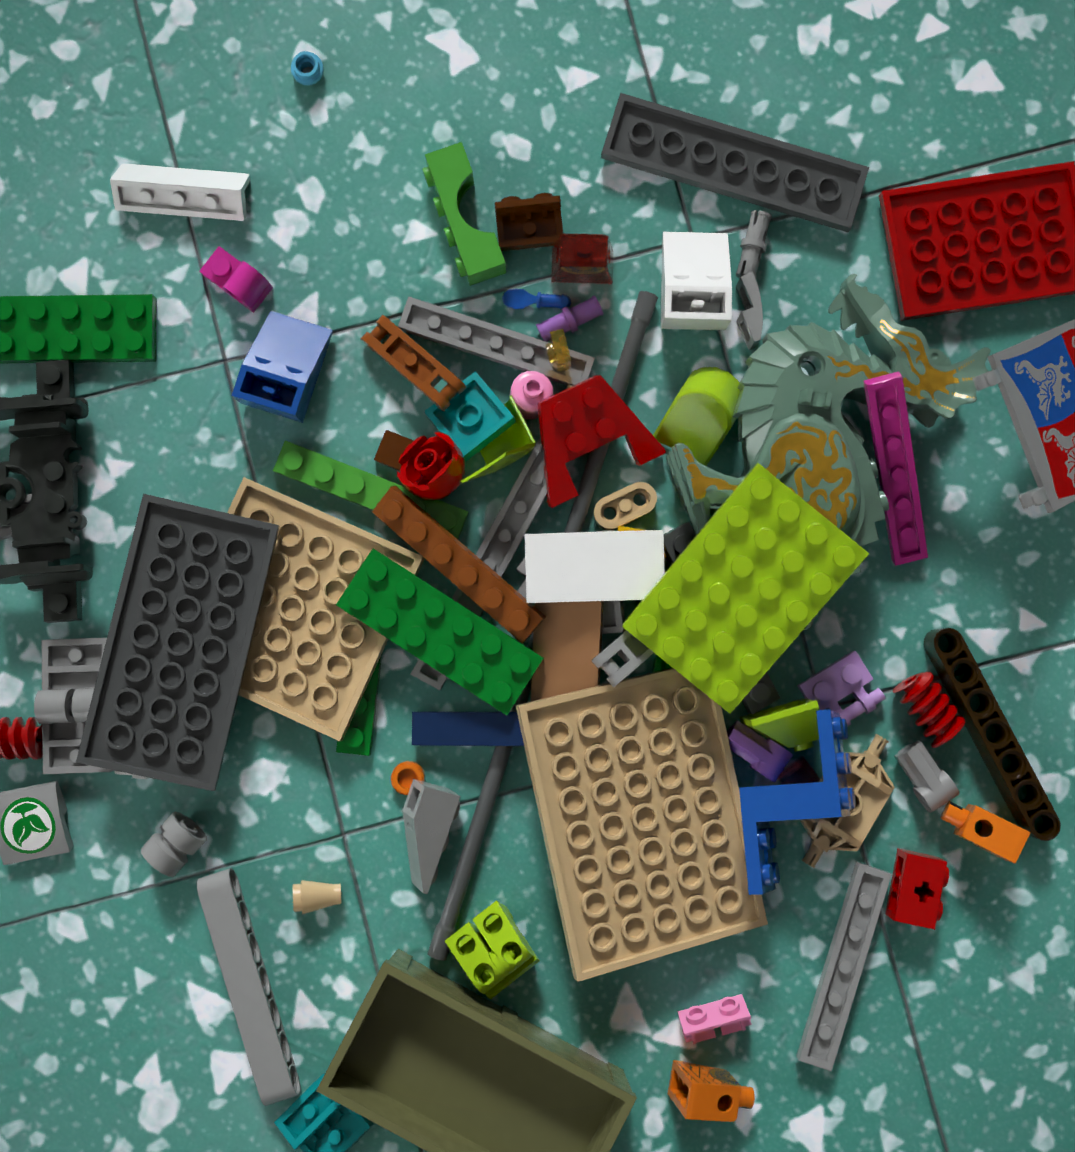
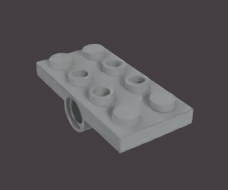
M107 638L41 640L42 690L36 694L34 713L37 722L42 724L43 774L114 771L76 763Z

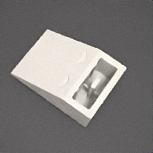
M663 232L661 329L726 330L732 320V280L728 233Z

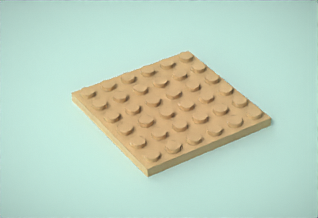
M243 477L227 513L276 524L280 527L239 695L335 740L343 741L388 639L336 606L372 548L416 576L425 558Z

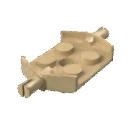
M875 734L867 751L863 753L845 752L849 753L851 758L852 773L846 774L848 788L854 789L856 797L855 809L851 810V816L800 820L812 839V844L802 859L803 862L815 868L823 851L859 850L895 788L880 764L881 759H879L880 754L889 742L888 740ZM823 775L819 782H823Z

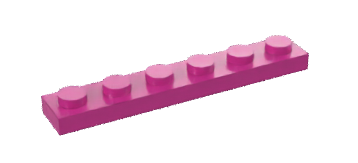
M897 371L863 381L880 489L885 493L889 503V510L885 511L884 514L891 559L895 566L928 558L903 377Z

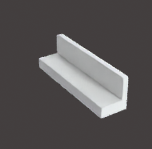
M121 164L110 179L114 206L117 211L244 221L247 216L245 189L250 182L249 174Z

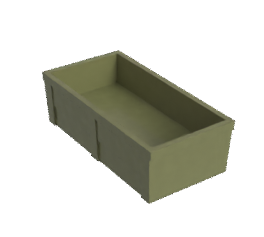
M397 949L389 960L386 959L383 962L316 1090L427 1152H610L637 1099L636 1094L632 1092L623 1069L610 1062L605 1063L519 1017L518 1013L504 1005L501 1007L413 960V956L400 949Z

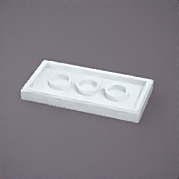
M663 530L525 534L527 603L643 600L665 573Z

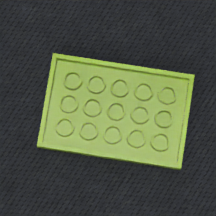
M757 462L624 621L622 627L731 714L870 553Z

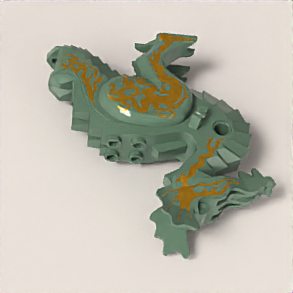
M851 274L841 284L839 294L830 304L828 313L833 314L841 309L840 328L843 331L856 323L855 337L860 338L863 336L871 357L867 356L854 343L848 345L834 329L829 332L813 322H810L807 326L789 325L785 331L767 333L762 339L763 344L744 362L748 365V368L737 387L740 390L733 417L738 418V442H742V455L745 467L739 478L728 476L699 463L694 458L689 447L683 443L675 444L672 447L673 451L668 452V455H666L684 511L687 510L695 534L697 535L710 520V510L717 511L758 462L860 546L879 540L874 522L886 519L884 512L889 510L888 499L883 491H878L875 478H878L877 466L872 458H868L862 446L865 440L841 412L843 399H851L867 405L863 381L899 371L903 377L908 414H912L922 425L930 428L935 424L939 416L947 419L952 418L955 410L960 405L976 402L977 389L973 378L988 372L985 362L991 350L988 347H984L967 359L951 364L949 357L947 358L941 350L929 349L927 340L921 331L896 323L885 301L879 295L868 292L867 287L858 286L855 282L857 274ZM801 367L808 372V375L803 373ZM860 565L851 575L861 572ZM815 616V617L811 620V622L804 628V630H807V629H810V628H811V625H812L813 621L815 620L816 616Z

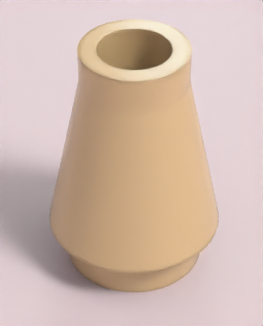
M301 880V884H293L294 912L302 911L303 915L332 905L341 904V883L329 884Z

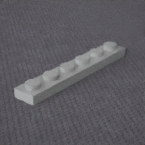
M409 296L398 325L403 332L524 372L537 371L544 374L549 380L567 386L569 384L574 386L588 379L595 360L594 357Z
M857 861L855 863L796 1055L799 1061L829 1071L833 1069L892 874L887 871Z

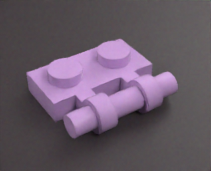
M856 651L848 653L797 685L805 699L817 700L819 710L831 709L840 713V717L846 719L847 727L851 725V720L864 712L869 714L876 709L878 703L886 699L879 688L869 694L866 693L863 686L872 681L873 677ZM852 693L857 701L842 710L838 701Z

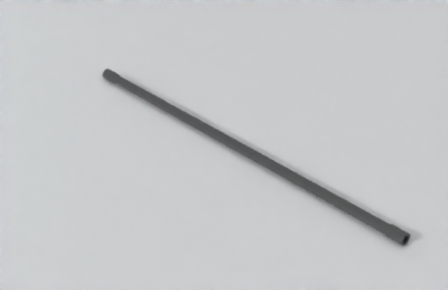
M640 291L631 316V325L611 384V388L622 400H624L646 328L650 324L658 299L655 294L647 291ZM610 442L590 451L577 490L578 496L575 497L564 533L582 532ZM533 633L531 634L527 648L531 649L532 651ZM532 678L510 712H517L516 705L527 703L531 691ZM495 746L439 923L436 925L427 954L434 959L447 960L450 949L445 940L455 933L459 913L513 746Z

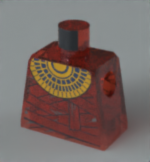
M560 234L552 248L551 282L612 284L613 248L609 236L603 234Z

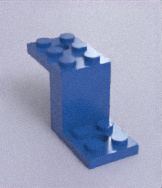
M831 709L816 710L823 782L739 787L749 895H761L776 889L775 883L780 882L779 866L777 862H773L772 848H776L777 844L776 832L774 828H770L769 821L851 816L850 809H855L854 789L848 788L846 774L852 773L850 754L845 753L843 748V740L848 739L846 719L840 717L838 712Z

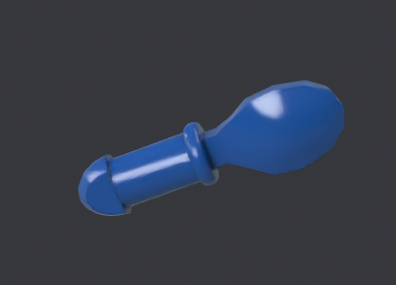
M515 288L507 290L502 296L503 304L514 310H522L532 304H536L537 308L549 307L560 308V310L571 305L570 297L565 294L553 295L538 292L537 296H534L524 289Z

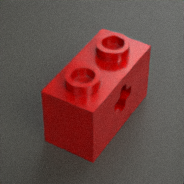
M897 848L885 914L897 922L935 930L936 921L941 919L943 913L942 889L947 886L949 881L947 861L937 856ZM924 885L923 891L914 892L915 887Z

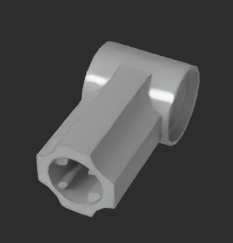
M917 740L912 744H908L894 756L914 785L913 792L928 812H934L959 795V790L953 780L944 770L939 769L921 741Z

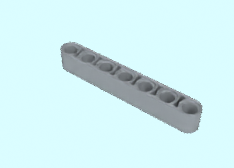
M229 868L198 878V896L260 1099L263 1105L268 1106L298 1096L300 1094L299 1076L238 877L235 871Z

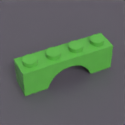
M459 142L425 154L427 167L422 168L428 188L434 186L438 197L433 198V202L439 218L445 216L449 227L443 229L449 247L456 246L459 257L454 258L460 277L467 276L471 286L506 274V263L495 233L474 229L464 221L459 213L460 202L464 194L474 185L473 171L463 143Z

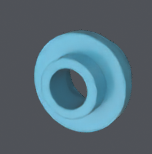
M303 51L294 57L291 63V72L298 83L313 85L322 78L324 67L321 59L316 54ZM304 68H313L311 72L303 73Z

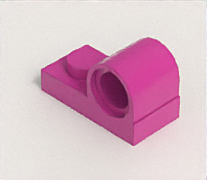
M220 246L217 247L199 271L205 278L253 313L273 289L268 280L255 268L244 261L240 262Z

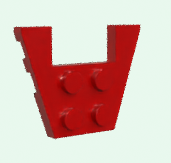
M595 375L537 403L541 445L543 446L545 461L544 475L548 491L546 496L547 503L551 508L578 496V492L565 465L571 460L622 436H625L636 465H643L666 453L665 448L601 375Z

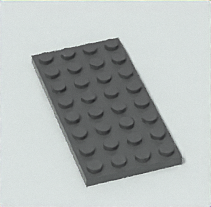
M143 494L76 763L210 791L216 790L279 532V525Z

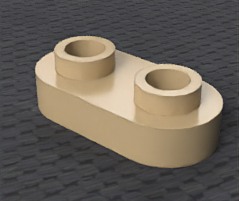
M645 482L633 483L601 498L594 508V520L599 527L605 530H614L618 526L626 525L649 514L654 509L657 502L656 492L651 485ZM640 494L644 496L645 504L642 506L636 505L633 501L635 495ZM607 508L613 509L616 517L611 520L604 517V510Z

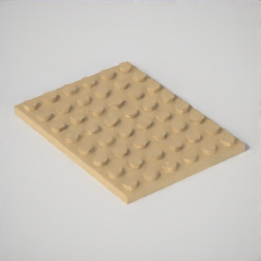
M674 668L624 679L615 687L607 683L516 705L573 977L577 982L768 924L762 894L749 895L740 792L721 706Z

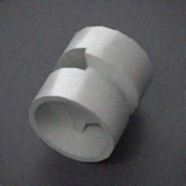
M176 811L172 812L160 826L162 833L153 834L141 848V854L145 860L157 871L168 877L176 876L188 862L187 855L195 854L207 840L204 831L193 820Z

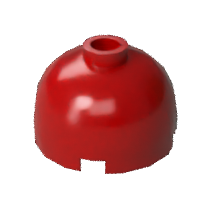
M434 432L436 436L427 438L425 435L418 437L406 447L398 461L402 466L400 473L397 471V477L411 493L422 499L439 500L448 496L457 489L465 474V463L461 450L449 435L441 432Z

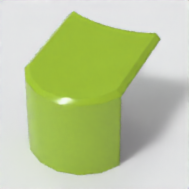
M702 367L692 371L653 436L659 443L671 448L678 443L685 444L692 451L694 458L699 463L707 466L737 419L733 417L740 394V390L737 388L739 381L728 371L717 367Z
M512 395L509 396V400L504 405L515 417L516 423L480 450L486 466L460 482L464 483L494 473L522 458L535 448L536 442Z

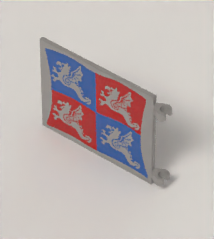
M1075 319L988 356L987 358L992 370L973 378L977 391L998 384L1038 486L1019 495L1023 509L1032 505L1045 504L1047 512L1052 513L1075 501Z

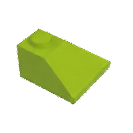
M802 698L758 711L753 715L748 714L740 717V721L744 725L787 748L793 747L794 752L813 747L812 741L819 739L816 710H819L817 700Z

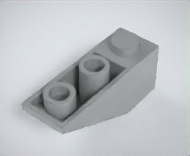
M413 779L402 812L411 880L422 893L428 894L431 884L436 881L438 875L437 865L440 856L448 846V833L452 821L458 816L461 796L449 788Z

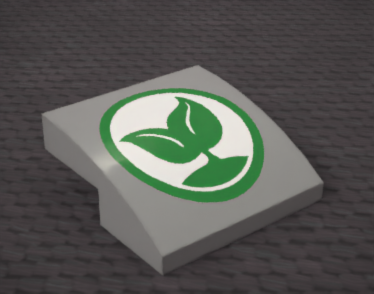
M58 781L0 792V856L3 865L71 851L73 842L64 819L67 807Z

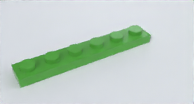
M286 440L273 468L275 473L370 510L377 506L391 486H397L458 540L469 514L466 510L440 500L422 499L415 496L404 486Z

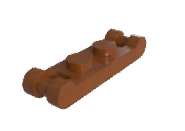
M382 315L376 321L377 326L371 333L366 332L360 339L368 348L378 354L427 396L438 408L445 412L451 405L449 401L457 393L460 395L467 388L466 385L399 327ZM387 334L390 335L384 344L380 342ZM442 379L447 385L438 392L434 387Z

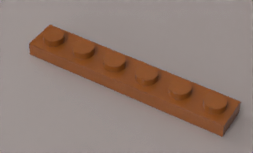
M391 486L373 509L372 513L521 643H524L545 619L546 616L531 603H527L526 598L397 486Z

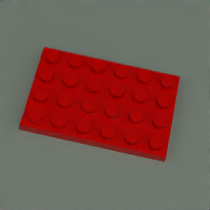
M1074 161L884 190L879 194L901 321L1075 294Z

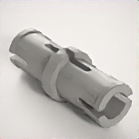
M756 210L751 212L746 237L741 241L742 254L736 272V277L738 278L753 272L756 279L761 255L766 252L767 244H765V239L772 215L760 210L758 215Z

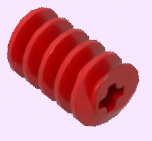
M922 672L905 679L892 692H905L899 702L901 704L913 703L907 713L909 715L920 713L921 716L916 720L915 724L916 726L928 725L923 735L924 737L935 735L936 738L930 745L932 748H937L954 738L963 728L966 720L962 716L956 715L958 709L955 705L948 704L950 698L947 694H939L942 689L939 683H931L934 675L931 672Z
M2 717L0 719V759L2 757L7 760L15 759L16 757L20 760L28 759L29 757L33 760L41 759L43 757L42 724L38 726L35 717H29L26 725L22 717H15L12 724L9 717Z

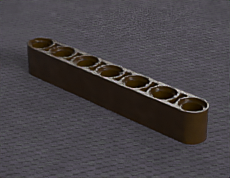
M953 628L931 630L924 638L923 645L953 704L958 709L957 712L966 720L965 727L1014 820L1019 827L1031 832L1029 836L1043 841L1053 840L1060 832V820L963 636ZM942 634L949 641V647L945 652L941 651L938 646V639ZM958 664L964 668L965 672L960 682L954 677V669ZM976 694L980 699V706L976 711H973L970 707V699ZM992 724L995 727L996 735L993 740L989 741L986 737V730ZM1006 755H1009L1012 760L1011 767L1004 771L1002 760ZM1025 785L1027 796L1024 800L1020 801L1018 791L1020 787ZM1042 816L1043 826L1040 830L1036 831L1034 822L1037 817Z

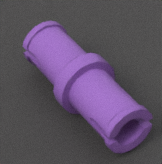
M594 295L592 298L570 309L567 306L562 308L561 313L541 323H537L536 327L542 340L548 342L570 330L573 333L578 330V326L604 314Z

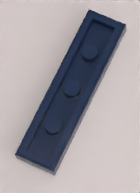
M412 712V745L524 746L517 712H509L507 716L502 712Z

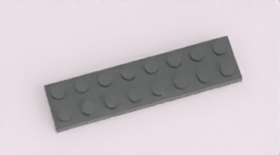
M620 93L601 153V158L844 232H849L852 227L869 170L867 166Z

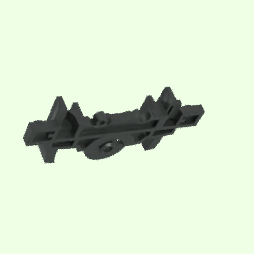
M69 359L36 362L37 394L12 398L0 397V421L15 419L14 426H9V432L18 437L16 441L10 444L9 461L0 462V526L11 527L12 547L17 548L19 559L17 564L0 565V584L23 582L30 591H43L44 622L82 620L81 582L79 581L90 580L93 575V569L85 564L60 566V559H70L72 555H80V538L74 533L73 529L82 530L87 525V518L78 512H74L78 508L77 473L83 466L78 462L70 463L69 455L75 450H82V447L76 443L75 419H84L88 416V402L84 398H75L74 364ZM9 472L25 476L32 488V497L29 505L24 511L11 517L10 510L17 509L23 504L26 497V489L19 480L9 477ZM14 489L16 491V497L13 500L8 501L6 499V493L9 490Z

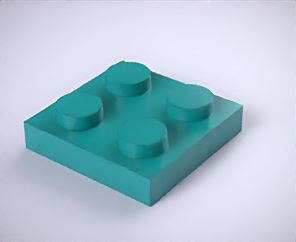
M476 371L462 381L467 388L460 395L457 393L449 401L451 405L445 412L435 404L424 411L438 431L449 435L463 454L464 462L468 461L516 423L515 417Z

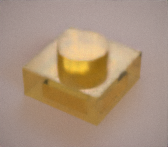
M564 330L551 331L550 343L545 344L549 363L555 362L558 372L571 369V358Z

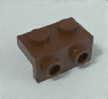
M540 193L528 199L509 196L503 198L500 202H495L498 241L501 251L564 245V240H561L564 237H562L563 226L559 195L553 196L551 193Z

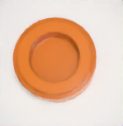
M413 761L400 763L391 774L393 788L402 795H408L413 779L425 782L423 768Z

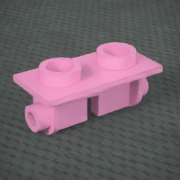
M742 994L677 1011L686 1043L692 1041L693 1045L697 1044V1042L716 1038L715 1028L720 1027L723 1036L738 1031H745L746 1026L751 1025V1015Z

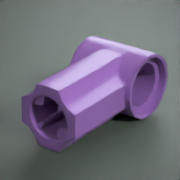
M737 720L727 731L731 751L750 763L752 769L775 783L793 754L768 738L767 740Z

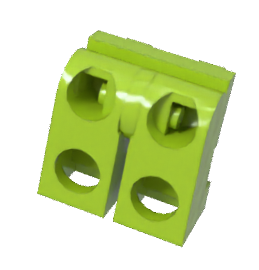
M497 900L472 919L476 926L468 922L445 940V943L473 985L482 994H486L489 999L495 997L540 961L523 934L519 931L508 908Z

